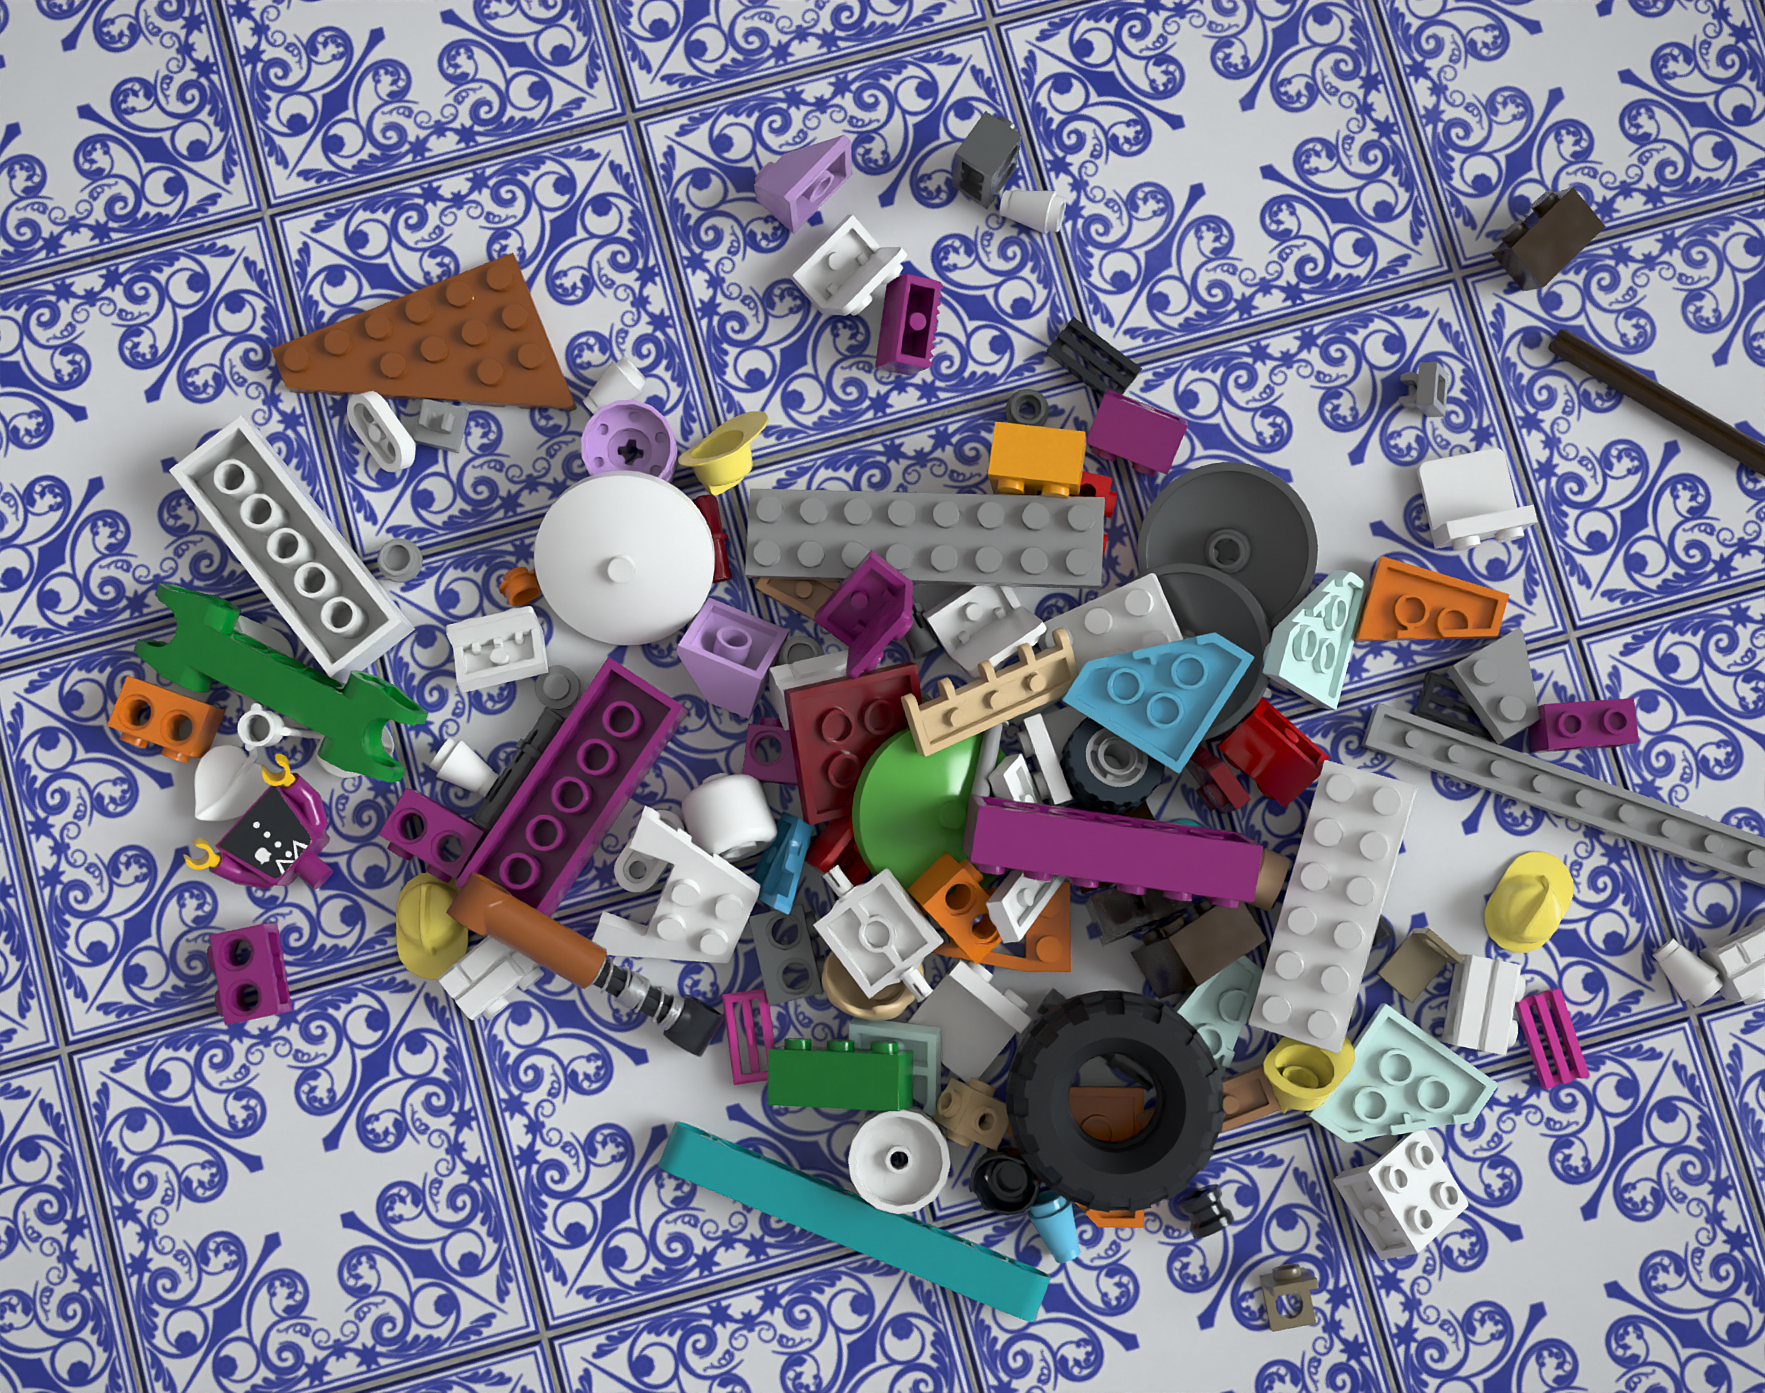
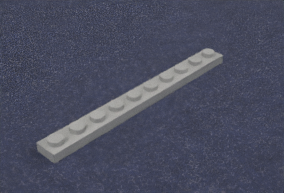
M1381 703L1374 705L1361 744L1362 747L1765 888V838L1393 707Z

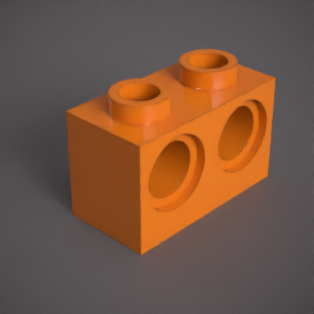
M127 676L107 726L122 731L120 736L122 741L142 748H146L150 741L163 746L161 755L188 763L190 756L201 759L210 750L225 710L152 683ZM148 704L151 708V716L144 725H141L138 720V714L140 709ZM190 719L193 726L192 733L187 739L182 741L179 736L180 725L185 720Z
M945 852L906 890L956 945L977 965L1002 941L997 927L990 919L989 909L986 905L995 890L991 888L985 892L980 887L979 883L984 877L966 858L958 863ZM957 884V887L954 890V892L946 896V893L949 890V888ZM983 914L981 920L973 925L974 920Z

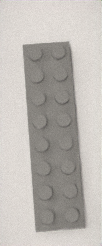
M750 488L745 576L748 579L844 581L872 550L910 579L913 584L1101 589L1105 497L1068 496V499L1033 495Z

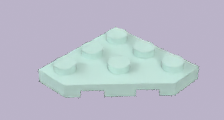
M1335 569L1274 628L1271 642L1266 646L1263 655V674L1320 708L1336 710L1369 584L1351 571Z
M1381 1003L1353 1044L1355 1061L1350 1072L1328 1096L1324 1104L1314 1110L1307 1111L1306 1115L1342 1141L1350 1143L1362 1141L1365 1138L1389 1134L1398 1135L1428 1130L1431 1127L1474 1122L1499 1084L1385 1003Z

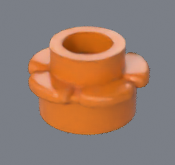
M517 567L508 571L503 577L504 581L499 586V592L507 598L512 606H522L531 603L542 592L537 580L536 571H528L526 567Z

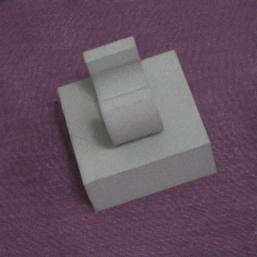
M1420 362L1419 374L1407 372L1401 375V381L1405 385H1417V390L1412 396L1399 397V403L1407 409L1419 408L1427 417H1445L1449 374L1438 362Z
M423 398L413 437L414 442L423 446L459 453L469 411L465 407Z

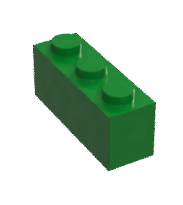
M785 1038L784 1046L768 1049V1105L902 1111L913 1106V1050H898V1042L873 1041L870 1042V1049L854 1048V1040H827V1047L812 1046L811 1038Z

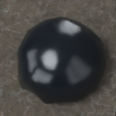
M1006 1145L998 1147L997 1151L989 1149L976 1161L970 1177L969 1191L976 1194L984 1210L1009 1216L1024 1213L1037 1201L1041 1179L1030 1169L1021 1156L1019 1149Z

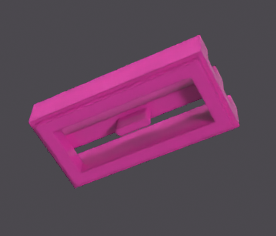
M765 988L722 995L734 1085L768 1080V1071L760 1072L751 1000L759 999L768 1066V1049L775 1048L771 1011ZM733 1002H742L751 1073L743 1074Z
M1553 988L1524 997L1520 1002H1515V1009L1541 1088L1550 1089L1560 1083L1572 1082L1576 1078L1589 1077L1590 1075L1561 989ZM1548 1000L1550 1001L1572 1069H1568L1546 1003ZM1535 1005L1557 1070L1556 1074H1551L1529 1006Z

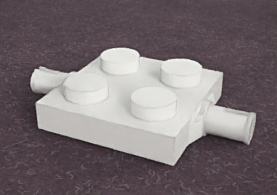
M839 865L826 873L823 879L827 881L839 899L834 904L832 910L813 926L867 997L870 999L887 985L898 983L901 980L917 999L918 1003L931 994L934 990L931 989L917 968L924 957L944 941L888 867L869 882L856 885L855 887L841 871Z

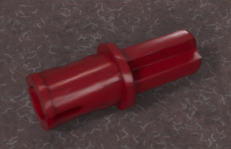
M715 495L698 496L692 502L705 518L714 543L715 567L711 584L729 581L733 579L725 545L729 538L728 534H723L717 498Z

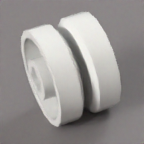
M912 1106L899 1112L874 1110L864 1117L853 1133L848 1156L851 1181L860 1196L878 1210L895 1214L918 1211L934 1201L946 1184L950 1168L946 1137L938 1123L932 1119L933 1117L923 1112L919 1107ZM896 1151H902L908 1156V1162L901 1160L898 1166H894L891 1164V1155Z

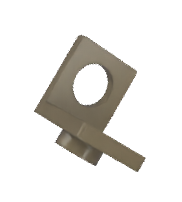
M1413 928L1380 967L1377 975L1408 1002L1413 1003L1446 963L1460 964L1464 958L1430 928Z
M1287 1264L1273 1268V1273L1259 1275L1271 1331L1275 1332L1316 1323L1310 1290L1318 1289L1319 1286L1317 1278L1304 1267L1300 1268L1298 1264ZM1297 1293L1302 1302L1299 1313L1293 1317L1281 1316L1276 1309L1278 1296Z

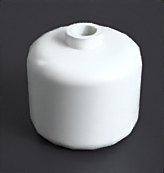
M728 773L712 775L703 780V784L693 789L682 801V815L688 834L692 836L691 842L710 856L716 853L728 863H733L760 853L773 844L776 839L777 827L763 785L760 780L750 775H728Z

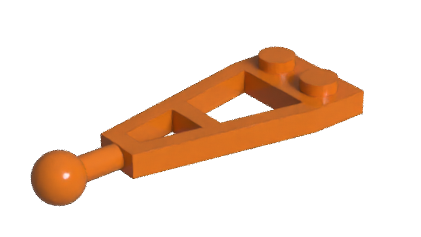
M1062 882L1024 934V958L989 952L979 963L1023 972H1071L1070 882ZM919 903L916 904L924 915L928 914ZM949 936L948 943H942L930 952L971 961Z

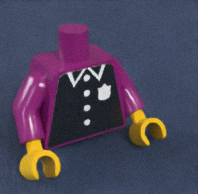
M275 754L276 762L284 769L279 773H271L264 765L261 766L262 778L270 786L215 845L220 852L214 854L205 839L196 838L193 840L194 845L205 849V855L196 860L183 854V857L190 868L203 870L209 867L211 873L237 885L269 889L275 885L289 886L299 876L313 890H316L333 873V870L317 856L330 841V837L325 831L328 821L321 795L298 773H290L289 760L285 755Z

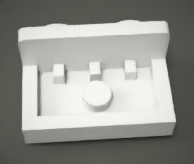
M531 606L511 608L505 612L479 618H468L462 622L446 626V635L454 651L457 684L462 693L549 673L543 629Z

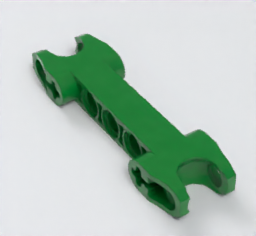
M159 583L155 596L174 613L177 622L175 636L169 644L153 639L147 641L137 639L133 651L160 676L186 689L202 693L210 691L215 679L324 735L318 751V756L324 761L343 771L362 774L385 782L401 781L405 769L401 763L393 759L384 750L381 740L383 728L390 719L411 726L416 724L424 725L429 714L401 689L375 675L358 670H352L346 684H343L234 629L241 613V609L238 606L217 595L204 594L174 584Z

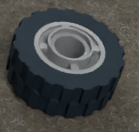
M1088 717L1075 728L1061 752L1063 758L1060 760V767L1070 789V794L1074 799L1077 798L1083 803L1082 806L1087 809L1092 808L1100 813H1114V815H1118L1126 810L1132 811L1136 809L1158 787L1162 780L1160 776L1165 771L1164 764ZM1104 755L1116 758L1120 763L1121 769L1117 770L1109 767L1104 760Z

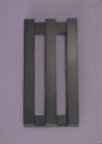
M1074 316L1046 351L1050 358L1102 397L1106 388L1123 395L1142 370L1140 366ZM1072 334H1075L1077 337H1079L1081 340H1083L1085 343H1087L1089 346L1095 349L1098 353H1100L1102 356H1104L1106 359H1108L1110 362H1112L1114 365H1116L1118 368L1124 371L1127 374V376H1123L1121 373H1119L1117 370L1111 367L1108 363H1106L1104 360H1102L1100 357H1098L1096 354H1094L1092 351H1090L1088 348L1082 345L1079 341L1072 337ZM1066 345L1087 363L1116 383L1118 387L1115 390L1062 351L1061 348Z
M1427 672L1423 679V688L1420 689L1417 697L1419 698L1418 703L1414 706L1412 714L1497 744L1487 729L1428 707L1430 702L1481 721L1471 706L1433 693L1434 687L1437 686L1463 696L1452 679L1433 672Z

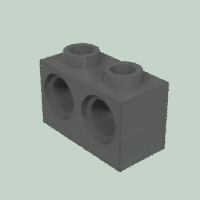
M985 111L955 152L952 187L985 209L989 208L1017 167L1022 135L1018 133L1017 127L1011 121L1002 116L994 117Z
M804 904L792 906L788 915L775 910L750 916V926L769 1006L823 993L822 973L825 957L824 955H815L812 939L820 937L819 932L813 926L816 923L814 911L805 913ZM782 918H789L798 926L797 939L788 945L778 942L773 933L775 924ZM798 962L807 968L809 980L804 987L792 988L785 982L784 970L788 964Z

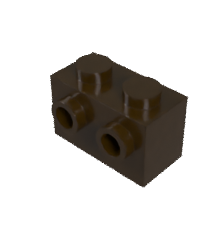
M1573 187L1558 192L1549 190L1541 195L1531 205L1533 212L1524 221L1519 220L1508 227L1500 236L1503 242L1491 253L1523 291L1544 288L1606 227Z

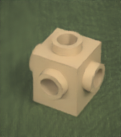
M951 1077L946 1090L942 1092L938 1099L937 1109L932 1118L948 1128L944 1135L948 1139L967 1148L970 1147L972 1141H975L997 1151L1009 1124L1006 1103L993 1096L996 1088L971 1077L968 1084Z

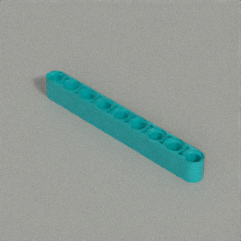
M675 1122L658 1163L661 1169L670 1174L1028 1322L1035 1321L1051 1280L1048 1274L1035 1267L905 1213L895 1214L878 1210L859 1194L683 1122Z

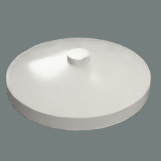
M616 470L586 477L570 486L554 501L537 533L534 564L537 580L545 599L557 615L569 626L587 637L615 645H642L656 642L674 634L698 613L707 598L713 580L715 550L712 535L705 518L692 500L682 491L653 475L636 471Z

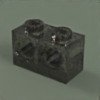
M1117 886L1090 896L1085 906L1102 946H1105L1181 916L1189 910L1192 904L1190 901L1166 898L1163 896L1164 891L1153 888H1146L1145 894L1138 895L1118 891Z

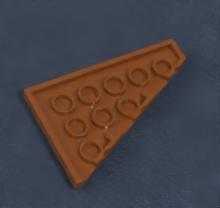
M514 253L271 349L285 387L291 393L313 394L314 392H321L328 395L343 396V394L357 395L374 391L381 395L383 399L408 401L409 399L423 400L424 398L438 402H466L468 405L505 407L509 405L517 406L521 409H534L535 407L564 409L565 412L577 409Z

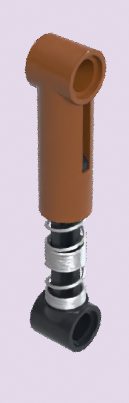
M472 871L446 911L451 918L478 934L492 937L582 989L595 985L601 988V994L604 991L614 996V1002L620 1003V1005L628 1008V1010L635 1008V1013L640 1010L652 1017L651 1023L657 1020V1025L664 1029L663 1035L695 1056L702 1057L725 1019L716 1009L694 996L687 994L686 997L681 998L674 993L667 995L664 993L662 986L653 987L650 985V980L638 974V972L630 971L627 966L622 968L616 966L613 963L612 957H606L607 949L515 898L503 887Z

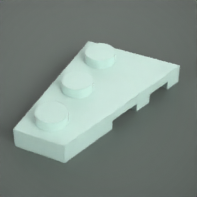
M1245 955L1200 986L1187 990L1173 1008L1174 1011L1181 1014L1198 1031L1206 1042L1219 1068L1221 1079L1226 1067L1230 1068L1235 1054L1233 1048L1242 1025L1247 1023L1263 975V970Z

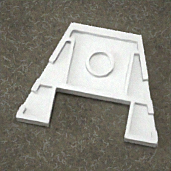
M644 806L629 848L673 863V866L647 926L603 911L591 941L607 949L606 955L728 964L759 896L760 884L716 853H713L711 856L691 842L692 836L679 827L673 830L659 820L660 814Z

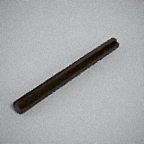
M1560 329L1550 341L1548 349L1552 353L1765 477L1764 444L1567 329Z

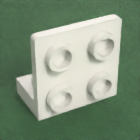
M1424 1130L1407 1133L1373 1164L1344 1170L1333 1179L1334 1184L1380 1260L1419 1253L1468 1207V1201Z

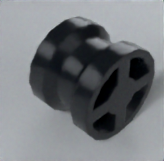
M1218 1184L1199 1188L1177 1202L1181 1213L1188 1215L1191 1221L1189 1230L1194 1239L1212 1235L1229 1226L1235 1219L1231 1210L1225 1208L1220 1200L1222 1192Z

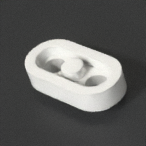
M374 391L352 396L347 405L349 422L379 466L387 472H396L410 467L415 459L416 447L414 440L390 409L388 403L381 395Z
M667 810L656 811L660 814L659 820L673 830L679 827L686 832L684 822L678 815ZM630 839L615 862L614 875L619 885L625 890L645 892L656 885L670 862L630 849ZM641 861L645 864L647 871L644 877L636 879L631 873V868L634 863Z

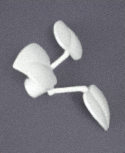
M239 615L234 629L294 659L292 647L281 633ZM229 687V689H231L235 694L240 696H246ZM256 701V703L251 705V711H248L240 718L237 728L239 737L246 743L245 749L249 751V756L238 746L222 745L209 750L198 763L194 779L196 797L195 818L206 821H225L242 817L270 786L262 778V765L255 763L259 756L257 747L273 746L283 736L320 739L316 747L317 760L328 773L336 777L353 778L362 774L343 771L318 756V751L324 735L314 730L285 727L282 718L278 714L263 710L264 704ZM385 725L381 740L384 750L390 755L394 750V742Z

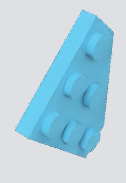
M1214 632L1095 659L1085 663L1062 701L1180 774L1253 661L1254 656Z

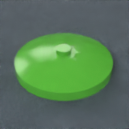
M910 727L891 736L874 752L859 777L852 805L853 832L859 853L874 876H877L888 867L913 900L915 899L906 889L945 852L958 863L962 862L965 858L969 861L962 849L970 794L984 735L981 732L924 757L917 752ZM1000 748L995 769L1006 757ZM990 789L989 797H994ZM980 872L984 877L979 883L980 887L984 889L998 874ZM957 884L949 888V890L946 893V896L954 892V890L957 887Z

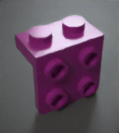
M872 550L825 601L814 616L816 623L849 647L846 675L853 680L863 671L867 674L870 673L882 659L884 654L882 650L892 639L897 642L903 638L913 623V619L910 618L914 604L912 601L913 582Z

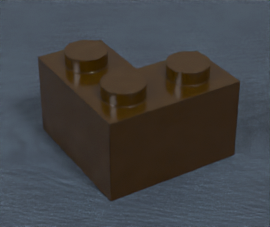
M1206 897L1193 906L1197 914L1188 920H1185L1184 916L1181 915L1165 925L1161 923L1140 936L1144 944L1130 953L1159 999L1200 986L1267 940L1243 901H1239L1237 908H1229L1209 903L1210 898Z

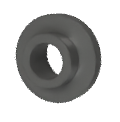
M1019 390L1007 402L1005 409L1006 419L1008 423L1043 427L1049 416L1048 402L1041 393L1035 390ZM1023 406H1030L1033 408L1035 415L1029 419L1023 418L1019 414V409Z

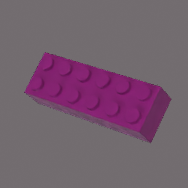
M608 657L454 885L461 889L472 871L500 885L515 898L551 918L689 711L683 705Z
M970 794L962 849L970 863L977 864L976 870L984 873L1003 875L1005 868H1012L1024 871L1023 877L1033 880L1051 881L1052 874L1070 877L1071 884L1082 887L1098 888L1099 881L1117 884V890L1125 893L1143 895L1146 888H1153L1164 891V897L1174 900L1191 901L1192 894L1209 897V903L1237 908L1239 901L1254 903L1263 846L1239 832Z

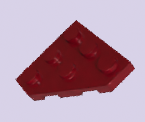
M911 661L873 669L868 674L862 672L855 680L849 676H842L783 690L803 821L808 825L852 815L857 782L868 760L886 740L905 729L908 724L901 697L912 693L918 706L922 704L917 664Z

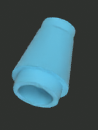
M1052 1190L1040 1193L1037 1201L1030 1207L1031 1211L1028 1217L1053 1255L1055 1262L1064 1263L1071 1261L1081 1253L1078 1246L1079 1242L1071 1200H1066Z

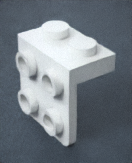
M847 215L788 276L821 314L846 316L851 313L854 316L868 306L872 300L869 294L880 283L883 285L889 283L901 272L903 267L900 263L906 258L907 253L902 247H880L854 215Z
M1499 448L1426 461L1417 469L1435 549L1453 546L1454 551L1466 550L1481 545L1480 540L1496 537L1497 543L1516 540L1524 537L1523 530L1538 522L1534 505L1517 508L1505 454Z
M966 585L923 614L924 619L947 656L971 678L980 676L978 663L989 660L994 671H996L1001 666L1002 660L1016 652L1019 645L1028 643L1031 647L1038 642L1039 636L1047 629L1040 618L1020 604L1010 586Z
M1072 706L1043 716L1040 713L1023 719L1020 724L1022 731L1017 733L1024 757L1032 756L1037 774L1032 775L1041 801L1047 799L1051 806L1074 799L1070 794V789L1060 767V760L1063 758L1061 752L1072 732L1088 716ZM1104 755V760L1109 767L1117 770L1121 769L1120 763L1116 758Z
M958 959L907 1023L941 1028V1062L964 1082L969 1083L971 1077L976 1079L981 1077L1017 1031L1021 1034L1032 1019L1024 1013L1029 1005L1009 988L1001 994L988 983L993 978V975L979 963L976 965L972 960L966 965Z

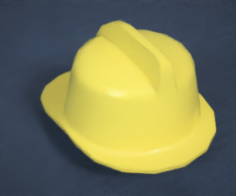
M751 411L726 421L699 444L682 453L678 458L679 465L691 467L698 480L704 485L710 495L717 496L736 486L752 470L751 441L766 427L769 420L767 414L762 411Z
M1544 851L1528 852L1517 857L1512 862L1490 896L1484 910L1485 927L1490 938L1497 945L1514 953H1528L1542 947L1551 938L1568 910L1574 894L1573 879L1567 866L1558 857Z
M428 872L419 874L408 881L399 894L396 906V945L399 958L407 970L420 978L434 980L466 955L468 928L446 913L460 890L459 887L454 885L457 880L452 877L451 881L447 883Z
M1284 1036L1268 1053L1263 1062L1264 1074L1272 1084L1274 1095L1282 1109L1279 1111L1286 1113L1290 1108L1293 1110L1310 1111L1324 1104L1328 1096L1350 1072L1355 1061L1354 1047L1347 1036H1345L1339 1054Z

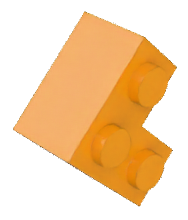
M995 421L988 468V477L993 494L1038 496L1039 490L1042 491V496L1068 499L1069 494L1079 495L1086 449V433L1084 431Z

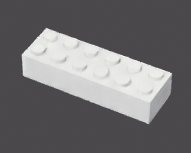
M241 415L169 470L330 678L346 684L352 670H364L415 630L259 429Z
M1328 760L1324 761L1248 1023L1249 1025L1338 1054L1340 1053L1418 788L1417 785Z

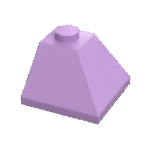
M842 135L785 153L775 164L773 162L767 163L755 178L754 188L757 201L788 230L795 234L852 175L851 140Z
M708 598L678 644L676 653L709 703L749 719L765 691L769 681V668L775 667L789 630Z

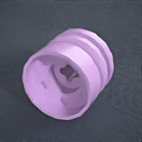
M637 400L614 401L599 408L586 423L581 437V453L590 476L607 471L626 470L653 475L668 483L673 481L678 467V450L675 437L667 419L653 406ZM631 446H636L643 458H636L633 465H627L625 457L621 456V454L629 453Z

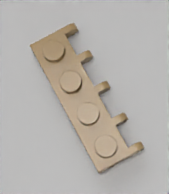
M1061 627L1052 631L1055 646L1035 655L1028 643L1019 645L1017 652L1020 661L999 671H994L989 660L978 663V671L981 678L958 689H954L948 677L939 680L938 688L941 696L919 706L912 693L902 696V705L917 752L927 757L1065 695L1079 674L1066 630Z

